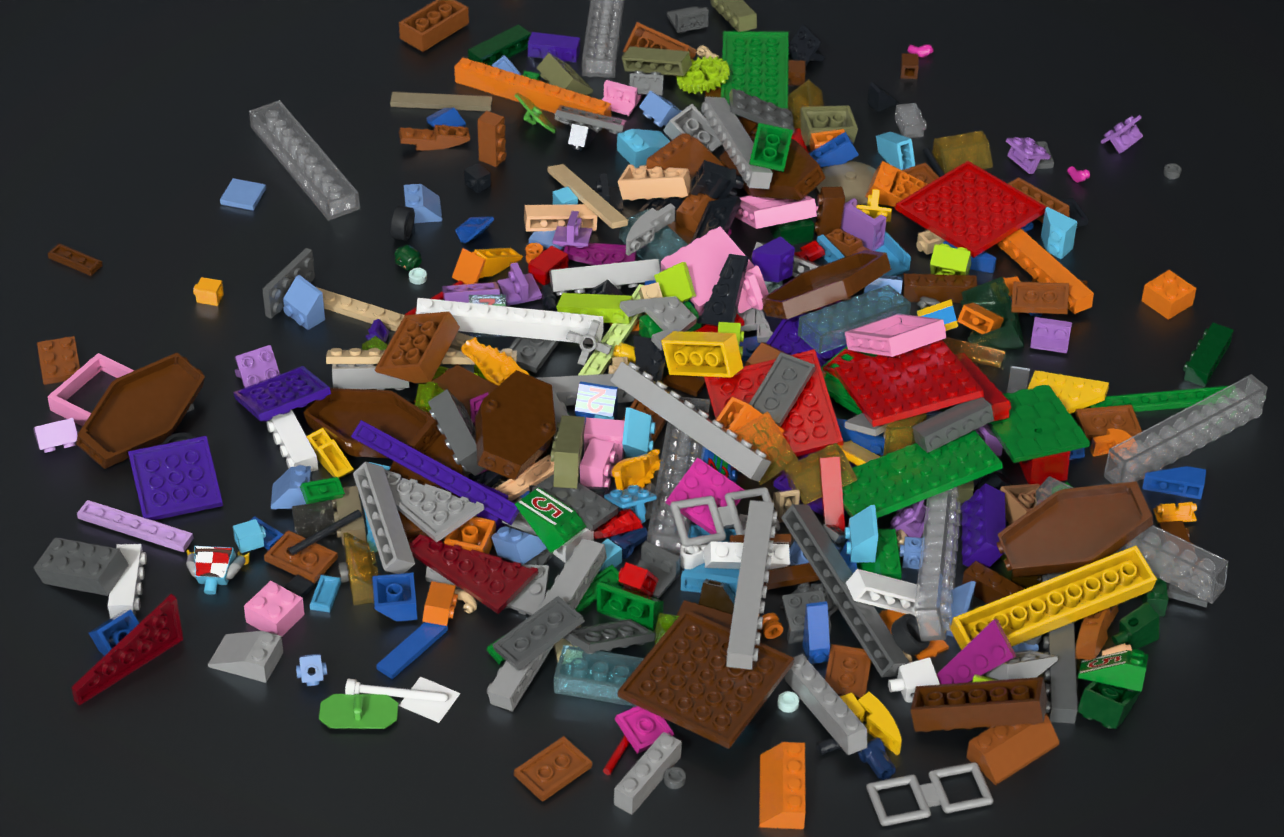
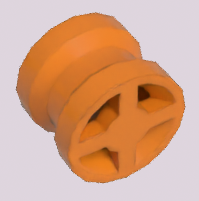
M530 243L526 246L527 263L543 252L541 244Z
M767 613L762 616L764 636L768 639L780 636L784 628L779 622L777 614Z

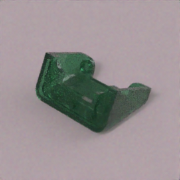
M1003 277L961 292L963 299L960 302L962 307L965 304L975 303L1004 318L999 329L988 333L980 334L972 329L970 337H968L971 348L975 347L976 350L1019 349L1025 346L1018 313L1011 312L1012 294Z

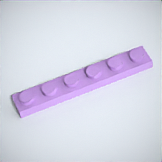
M89 500L84 503L77 513L78 519L181 552H185L194 539L193 533Z

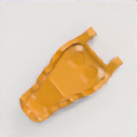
M476 337L467 340L461 347L462 353L476 364L486 380L497 386L516 370L529 375L526 370L521 369L511 356H507L505 352H498L497 347L492 348L491 345L486 347L484 344H480Z
M653 449L647 454L623 459L618 462L612 469L616 488L624 490L628 489L630 485H639V487L644 488L645 484L651 483L655 471L662 469L661 460L658 457L660 450Z

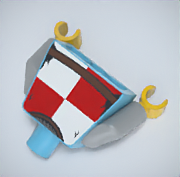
M195 546L193 553L190 552V549L187 550L186 565L198 583L205 584L204 593L214 595L216 594L217 585H227L228 581L237 574L241 567L249 563L250 553L242 555L238 551L236 557L234 548Z

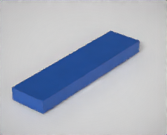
M424 622L376 665L377 670L393 680L446 633L448 625Z

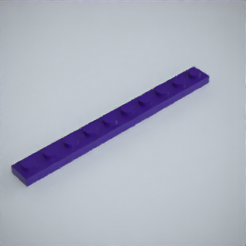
M362 420L351 436L354 440L460 498L462 496L468 498L473 503H483L484 511L509 525H512L520 512L515 503Z

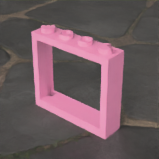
M808 195L802 200L745 196L740 197L741 204L735 215L739 220L758 229L816 217L818 206H816L815 199Z
M895 314L845 332L848 350L893 357L946 338V327L944 326L943 319Z
M98 353L69 379L64 381L55 391L51 392L48 396L50 411L66 419L73 418L74 423L83 427L91 413L66 400L101 370L116 378L134 370Z

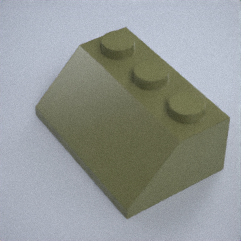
M548 53L537 67L541 72L540 76L549 81L548 84L583 95L591 94L594 91L568 63L551 53Z
M850 106L801 107V135L805 145H810L811 133L841 129L845 130L854 144L858 127Z

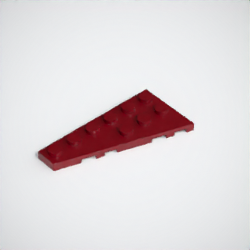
M421 534L409 544L413 557L497 614L539 574L538 568L531 567L530 569L523 567L521 563L506 562L497 556L476 550L468 551L462 549V546L459 545L451 546L444 544L441 540L436 543L431 537Z
M172 593L71 687L74 701L79 706L183 640L177 598Z

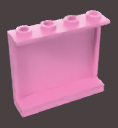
M718 227L715 230H710L703 237L695 239L686 247H681L676 253L663 258L661 261V272L681 262L687 263L696 297L690 299V301L695 305L698 316H701L706 301H709L713 293L712 289L720 278L719 274L729 254L743 256L745 254L721 227ZM748 260L747 269L754 266L750 260Z

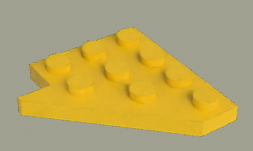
M1035 370L1028 389H1033L1039 385H1049L1057 398L1059 397L1068 413L1071 414L1076 412V409H1084L1104 401L1109 389V383Z

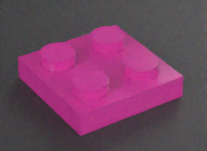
M638 706L615 717V721L637 754L649 749L663 731L674 736L673 731L664 718Z

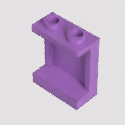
M853 198L844 204L841 230L861 239L863 247L875 251L884 245L886 217L881 214L873 219L856 208L857 200Z

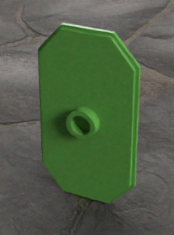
M515 94V97L527 110L524 115L525 121L532 125L539 122L553 133L556 132V128L535 104L521 94Z
M333 694L321 702L319 720L329 728L385 729L397 721L398 702L384 694Z

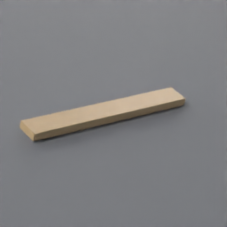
M564 164L548 167V173L564 187H569L583 204L612 229L628 226V219Z

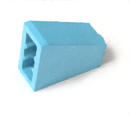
M891 131L876 136L878 153L890 165L900 170L915 166L911 138Z

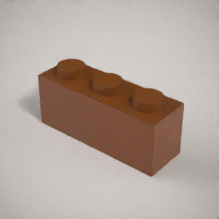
M486 111L478 119L479 161L497 167L506 159V126L503 116L490 111Z

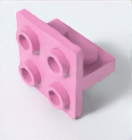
M606 80L602 100L611 103V111L630 115L642 98V95H637V88Z
M757 265L746 270L737 309L738 313H743L750 308L762 310V298L769 294Z

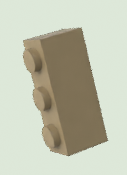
M357 486L344 487L345 495L343 498L331 500L332 509H336L333 512L334 522L356 510H359L362 514ZM363 514L362 517L336 531L337 538L341 537L342 545L366 542Z

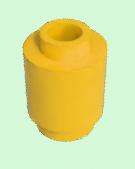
M620 342L619 345L614 347L613 356L627 357L628 364L630 362L636 364L634 346Z

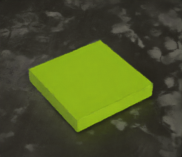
M681 262L654 275L656 283H659L662 297L676 296L682 303L696 297L686 262Z

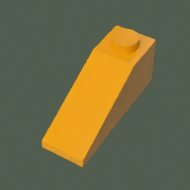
M512 248L475 249L474 251L477 252V255L486 259L479 278L492 277L508 268L510 264L522 260L523 257Z

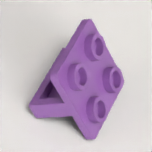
M1140 115L1135 118L1131 116L1124 121L1125 124L1120 122L1114 126V131L1111 129L1105 133V138L1100 142L1103 144L1110 140L1118 153H1122L1143 137L1135 125L1142 117Z
M1030 137L1006 139V142L1012 146L1007 156L1029 174H1034L1041 159L1050 158L1046 149L1038 146L1035 140Z
M571 211L567 227L557 226L553 237V244L558 246L571 245L578 248L587 247L592 235V228H581L582 218H579V211Z
M517 262L510 264L509 278L497 281L508 306L542 299L541 291L531 273L523 275Z
M1035 317L1030 347L1039 350L1067 353L1072 322Z
M271 345L235 356L238 369H235L236 377L242 379L244 388L280 375Z
M924 500L899 509L890 521L891 526L889 529H896V531L901 529L909 537L921 538L932 511L923 504Z

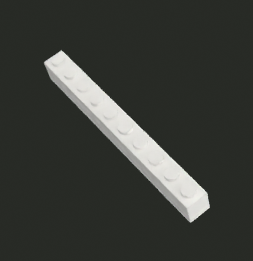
M417 298L415 314L450 311L460 326L458 331L572 342L566 340L568 332L573 331L584 336L588 333L591 322L594 319L600 321L596 336L599 342L602 339L603 316ZM590 338L584 340L585 344H594Z

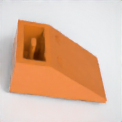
M882 161L873 175L865 197L868 198V195H872L873 189L880 190L879 204L895 207L896 203L928 184Z
M731 397L716 419L724 425L723 429L734 431L738 434L737 438L739 440L745 439L752 444V449L755 451L759 449L766 453L767 456L784 433L781 427L750 404Z

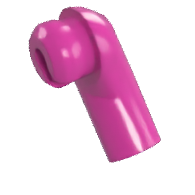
M928 44L921 47L910 45L908 48V53L918 54V57H925L933 52V48Z
M1072 166L1067 170L1071 178L1077 183L1085 181L1090 177L1087 169L1077 171Z

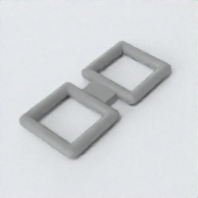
M762 487L726 493L725 500L727 506L718 508L713 496L672 502L670 507L682 545L688 547L724 541L726 539L724 529L734 527L736 535H745L746 529L742 527L734 500L762 496L764 502H772L768 489ZM708 504L717 534L688 538L680 509ZM778 519L776 523H772V526H776L775 532L780 530Z
M976 762L932 770L929 772L931 780L929 784L919 785L915 775H907L868 783L866 786L882 826L927 818L931 815L929 807L941 805L945 813H952L993 803L992 795ZM972 772L982 797L950 804L939 778ZM910 784L920 810L887 816L877 790Z

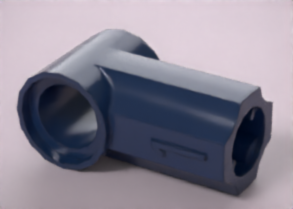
M643 525V528L625 532L622 535H614L610 540L622 548V558L626 559L633 553L635 547L649 539V533Z
M877 737L867 741V748L858 751L862 762H868L879 779H889L895 773L896 768L886 755L884 744L880 738Z

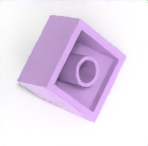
M73 418L33 428L39 450L44 449L45 453L55 451V446L63 445L64 448L75 446L77 441V431Z

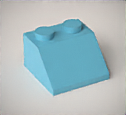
M1049 207L1045 208L1041 237L1046 251L1062 259L1073 249L1077 221Z
M627 407L622 441L626 457H637L647 454L654 449V441H651V436L655 434L656 422H653L651 415Z
M870 505L849 518V526L845 527V539L849 540V542H846V554H850L851 562H875L878 542L875 505Z

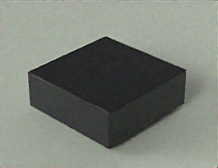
M298 574L284 587L303 598L314 588V583Z

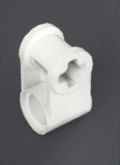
M709 543L688 547L682 545L680 549V566L684 569H693L704 564V548Z

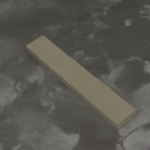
M392 92L390 105L391 107L455 108L456 110L491 111L492 96Z

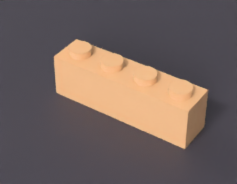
M585 204L525 205L524 223L526 231H555L557 226L567 227L571 211H579V218H582L581 228H592V231H596L597 215Z

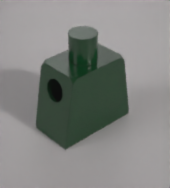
M1148 602L1144 603L1120 620L1119 632L1112 636L1113 643L1116 646L1123 643L1126 645L1130 644L1133 650L1159 640L1160 616Z

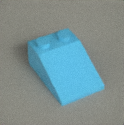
M630 129L617 134V151L631 165H634V168H638L641 165H646L647 158L671 141L660 131Z

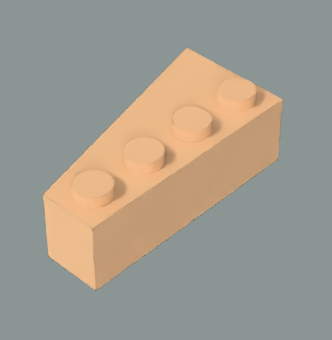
M628 164L619 178L618 184L622 200L683 198L690 193L691 178L689 170L684 168L669 167L666 170H662L661 167L655 166L653 169H647V166L641 165L639 168H634V165Z

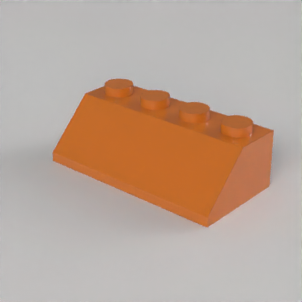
M782 742L760 755L759 827L804 829L805 743Z

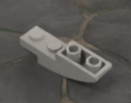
M668 204L659 211L651 208L634 223L626 239V254L628 256L646 244L651 243L654 240L655 232L675 221V206Z

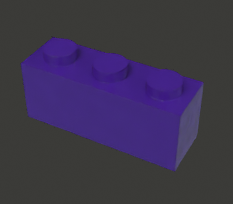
M532 32L528 41V57L545 58L548 53H551L562 61L577 62L580 53V38Z

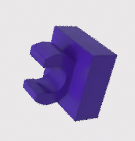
M380 319L373 321L371 328L368 329L369 335L365 337L369 342L375 341L380 346L385 344L389 330Z

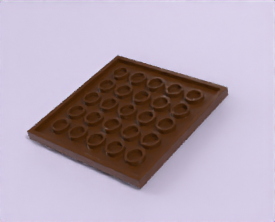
M684 609L618 690V697L729 749L794 665V658L760 643V645H755V648L759 649L758 660L753 661L752 670L726 667L731 630Z

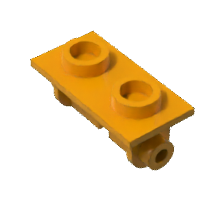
M1160 503L1156 508H1153L1157 523L1197 521L1194 513L1197 510L1196 503H1178V506H1175V503Z

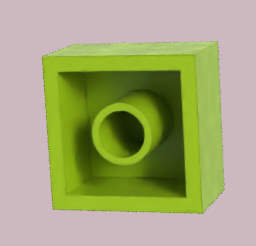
M943 243L940 245L935 244L930 262L931 274H969L971 252L963 247L951 248Z

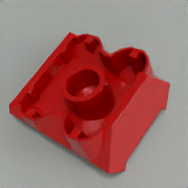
M623 509L595 529L594 538L600 539L643 528L641 520L630 509Z

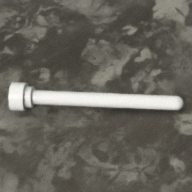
M347 679L345 694L350 695L360 693L384 694L442 702L448 699L446 693L363 685L361 682H357L356 679Z

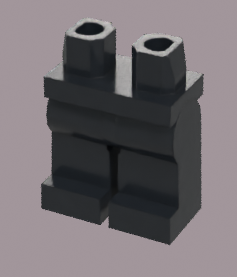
M704 160L691 179L690 194L697 196L698 193H702L713 199L718 198V200L735 197L737 188L741 189L743 187L744 180L743 177L736 175V169L731 168L730 170L727 167Z

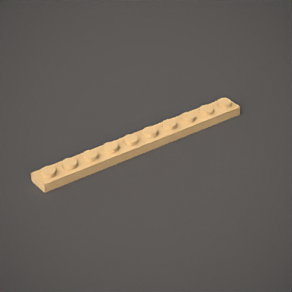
M316 287L323 292L324 309L371 324L374 320L380 319L387 329L393 331L397 330L405 316ZM457 332L449 348L461 350L462 345L474 337Z
M333 348L327 351L326 364H378L385 350L371 348L369 350ZM453 348L448 349L441 364H475L461 350ZM508 348L498 351L500 353L505 352L507 356H511L517 363V351Z

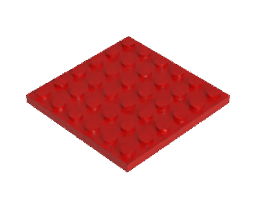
M966 161L895 204V210L953 246L968 249L973 258L1043 215L1046 208L1043 204L970 161Z
M943 340L893 357L877 355L876 357L861 359L858 362L846 363L834 368L835 375L872 427L984 397L983 389Z
M815 349L790 355L814 364L815 371L781 425L784 433L767 456L771 463L830 449L834 445H844ZM776 359L744 366L733 377L704 376L715 420L731 397L749 404Z

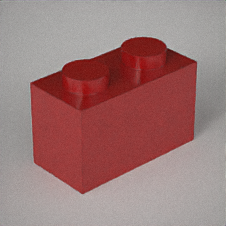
M551 245L528 263L529 273L533 275L535 281L542 285H547L550 283V270L568 268V254Z
M627 562L620 569L618 575V582L627 589L652 597L659 580L649 570Z

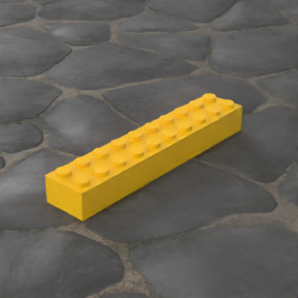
M1133 546L956 616L952 620L950 630L962 650L992 620L998 619L1010 645L1015 646L1150 592L1157 579L1138 547Z

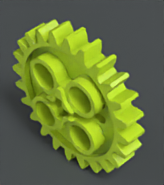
M704 56L703 59L698 57L696 61L691 60L692 66L684 76H676L677 84L684 92L688 91V93H691L693 91L696 94L700 91L702 94L703 91L708 93L710 89L716 90L715 87H721V83L725 84V80L729 79L730 70L727 62L723 61V58L718 60V57L712 59V56L709 58Z

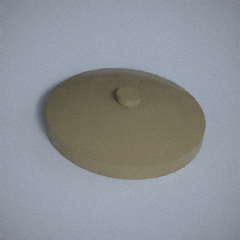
M855 161L822 168L826 178L815 187L817 195L820 194L821 187H842L845 203L855 198L857 205L868 206V198L865 195L876 169Z

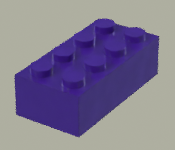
M985 483L961 507L962 564L967 567L974 561H977L989 568L1004 554H1000L996 543L999 542L997 534L1006 528L1005 493Z

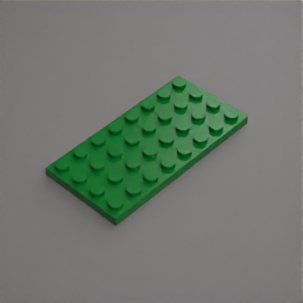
M723 31L722 58L729 66L730 75L728 76L729 79L725 80V84L721 83V98H725L730 105L729 93L733 88L741 90L750 96H756L765 102H771L780 108L788 109L789 32Z
M975 430L929 453L915 443L841 472L843 506L849 516L853 517L868 506L875 505L876 518H879L1003 468L1002 462Z

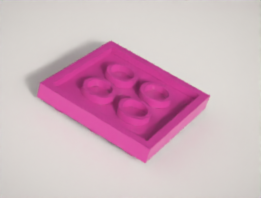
M697 457L665 503L670 506L674 501L713 496L717 508L727 506L725 500L726 493L743 491L744 489ZM741 499L734 500L736 506L741 501ZM708 504L680 509L682 515L710 534H717Z

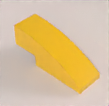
M323 428L306 436L317 456V460L333 477L341 478L354 471L334 439L331 440Z
M871 692L866 693L858 702L865 710L864 721L867 722V732L874 738H880L885 747L894 754L899 755L902 739L893 717Z

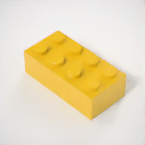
M673 331L661 340L669 375L733 377L743 369L736 333Z

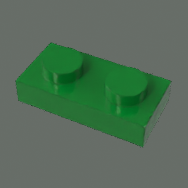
M339 477L305 482L300 486L306 504L339 499L345 495Z

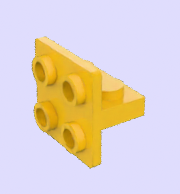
M873 189L872 195H868V206L857 205L856 207L873 219L882 214L886 217V223L891 222L892 209L878 207L880 190Z

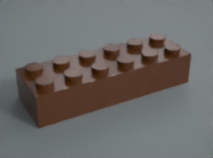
M1044 678L916 686L911 705L915 732L1044 723L1047 705Z

